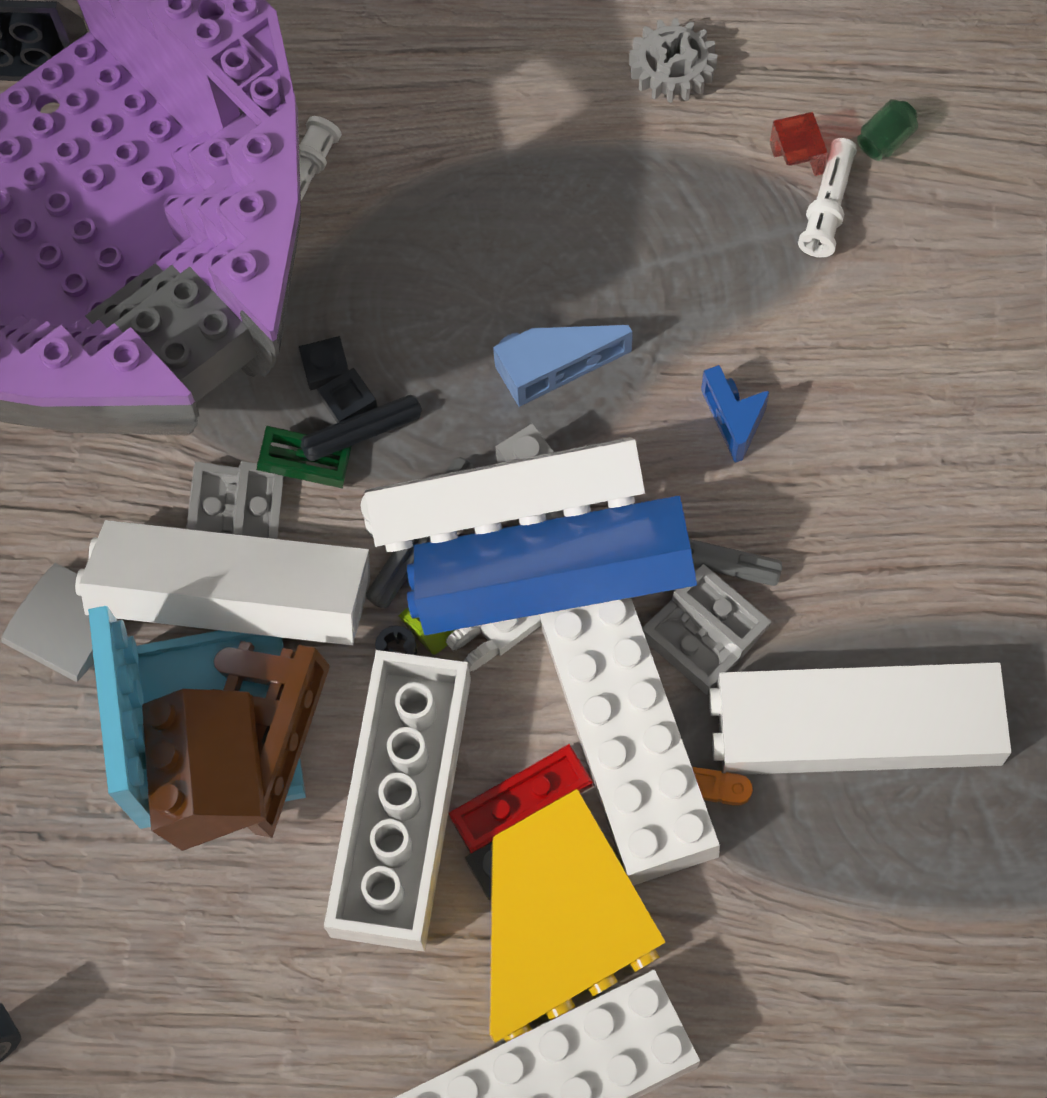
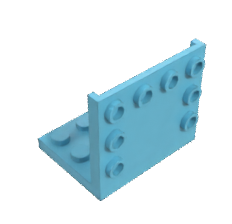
M108 606L88 609L108 794L140 829L151 827L142 704L182 688L223 690L227 678L222 676L214 666V658L220 650L227 647L238 649L240 641H245L253 644L255 647L254 652L280 656L282 648H284L282 637L218 630L136 645L134 636H127L124 621H117ZM243 681L240 691L265 698L270 685ZM300 758L285 802L306 798Z

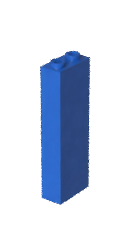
M680 495L593 511L576 516L550 519L536 524L507 527L485 534L464 535L445 542L414 545V563L407 564L408 579L412 590L407 592L408 607L412 619H420L424 635L697 586Z

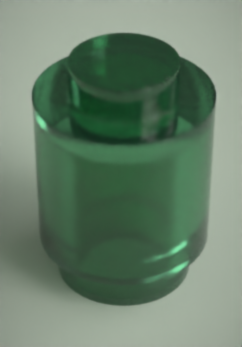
M890 99L861 127V134L857 137L859 147L867 156L876 161H880L883 157H890L917 131L918 115L916 110L906 101Z

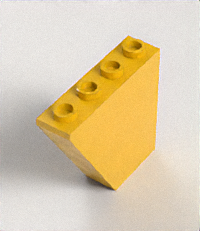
M578 789L493 837L489 1035L494 1043L501 1039L508 1042L531 1031L532 1028L529 1023L545 1013L550 1021L576 1007L571 999L572 997L586 989H589L592 996L606 990L618 982L613 973L628 964L636 972L660 958L656 948L666 942Z

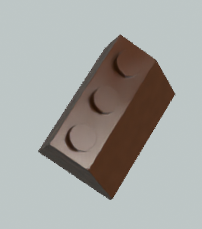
M182 688L142 704L152 832L181 851L266 820L253 695L244 691Z

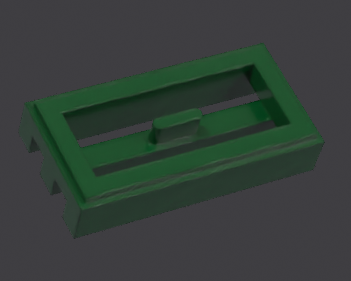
M266 425L256 470L343 488L352 446L329 454L340 457V460L322 457L311 461L306 458L301 449L295 451L271 445L273 442L301 448V439L308 434Z

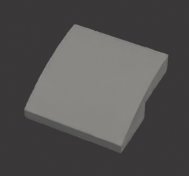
M195 461L186 529L277 539L284 476L256 470L257 463L241 461L239 468Z
M54 563L24 599L1 636V640L7 646L78 682L94 664L89 615H85L82 596L76 594L77 573Z
M703 564L695 571L697 586L676 589L671 601L642 629L648 645L702 692L708 695L709 688H714L717 685L719 673L730 672L769 628L772 621Z

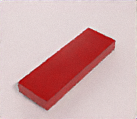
M570 744L452 810L448 815L471 854L492 842L495 835L574 790L578 789L581 794L592 788L593 781Z

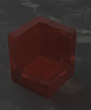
M809 112L773 121L770 147L774 158L783 156L788 166L810 161L814 175L823 174L828 152L814 113Z

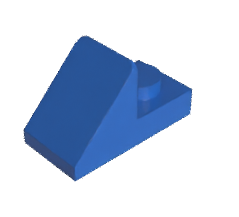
M720 365L703 371L701 391L736 463L744 459L767 407L769 391L740 400L734 380L732 378L726 379Z

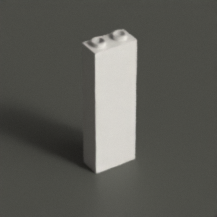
M105 520L98 538L93 537L91 540L89 560L85 569L81 568L78 571L75 589L76 594L82 596L85 615H89L88 609L108 606L117 619L353 646L366 599V592L370 584L369 549Z
M1000 663L719 673L717 688H709L710 715L719 716L720 733H712L713 760L722 761V773L729 772L747 775L1002 766L1011 754Z

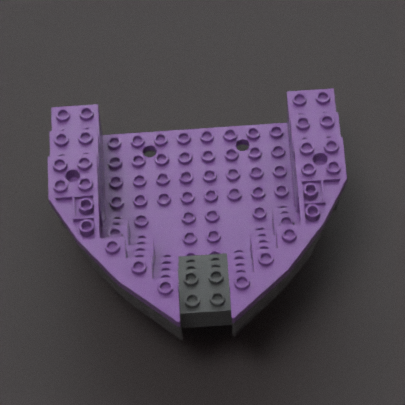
M77 0L89 32L0 94V422L72 433L189 436L194 432V428L198 424L197 417H199V412L196 405L197 401L240 368L246 375L255 377L258 373L263 377L270 373V369L275 366L277 355L280 353L301 224L298 107L277 11L266 0ZM48 103L60 104L58 109L52 113L40 112L41 108Z

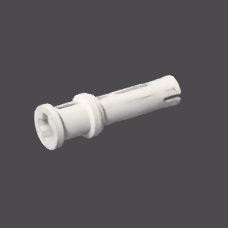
M319 116L309 117L306 123L307 132L299 144L301 200L314 175L324 170L327 164L325 157L332 144L338 143L342 135L335 124Z
M837 138L832 141L817 200H814L807 209L806 216L809 221L806 231L800 234L798 245L804 253L810 256L828 257L835 252L837 244L834 238L837 227L842 224L845 215L841 203L853 159L857 152V145L846 138Z

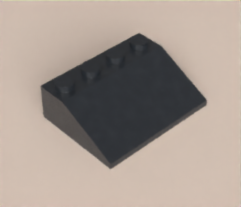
M0 0V81H20L85 35L88 30L83 18L58 1Z

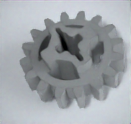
M678 18L673 19L671 26H665L662 20H657V29L654 31L645 26L642 38L634 37L633 50H630L629 53L631 78L639 79V90L644 91L652 88V98L655 100L661 93L667 94L669 103L673 102L677 94H680L685 101H688L691 90L702 94L704 92V82L712 83L714 70H716L717 66L715 42L707 41V31L703 29L697 33L694 32V22L692 21L687 23L685 27L679 26Z

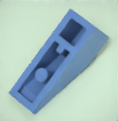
M629 325L531 328L521 334L512 333L504 337L498 345L493 347L495 367L520 407L632 352V330Z

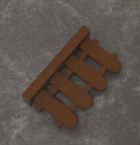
M240 641L238 649L227 647L220 650L214 658V666L222 676L227 678L224 691H240L243 681L270 685L265 698L253 696L266 820L248 828L255 835L273 838L330 665L314 647L298 645L296 653L291 649L282 648L280 656L254 652L255 647L251 642Z

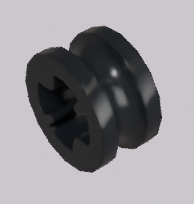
M389 626L382 630L376 638V650L389 652L387 644L390 641L396 640V643L399 644L400 640H404L405 654L417 655L418 653L415 637L405 627Z

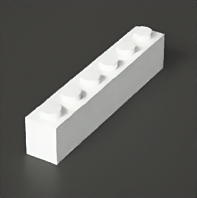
M629 437L365 489L364 494L375 547L385 545L386 552H393L413 547V539L430 536L431 543L445 542L458 538V530L473 527L476 534H485L501 530V522L519 519L520 525L544 522L547 520L545 513L563 510L564 516L568 517L591 512L590 504L608 501L609 508L634 504V496L645 494L636 441Z

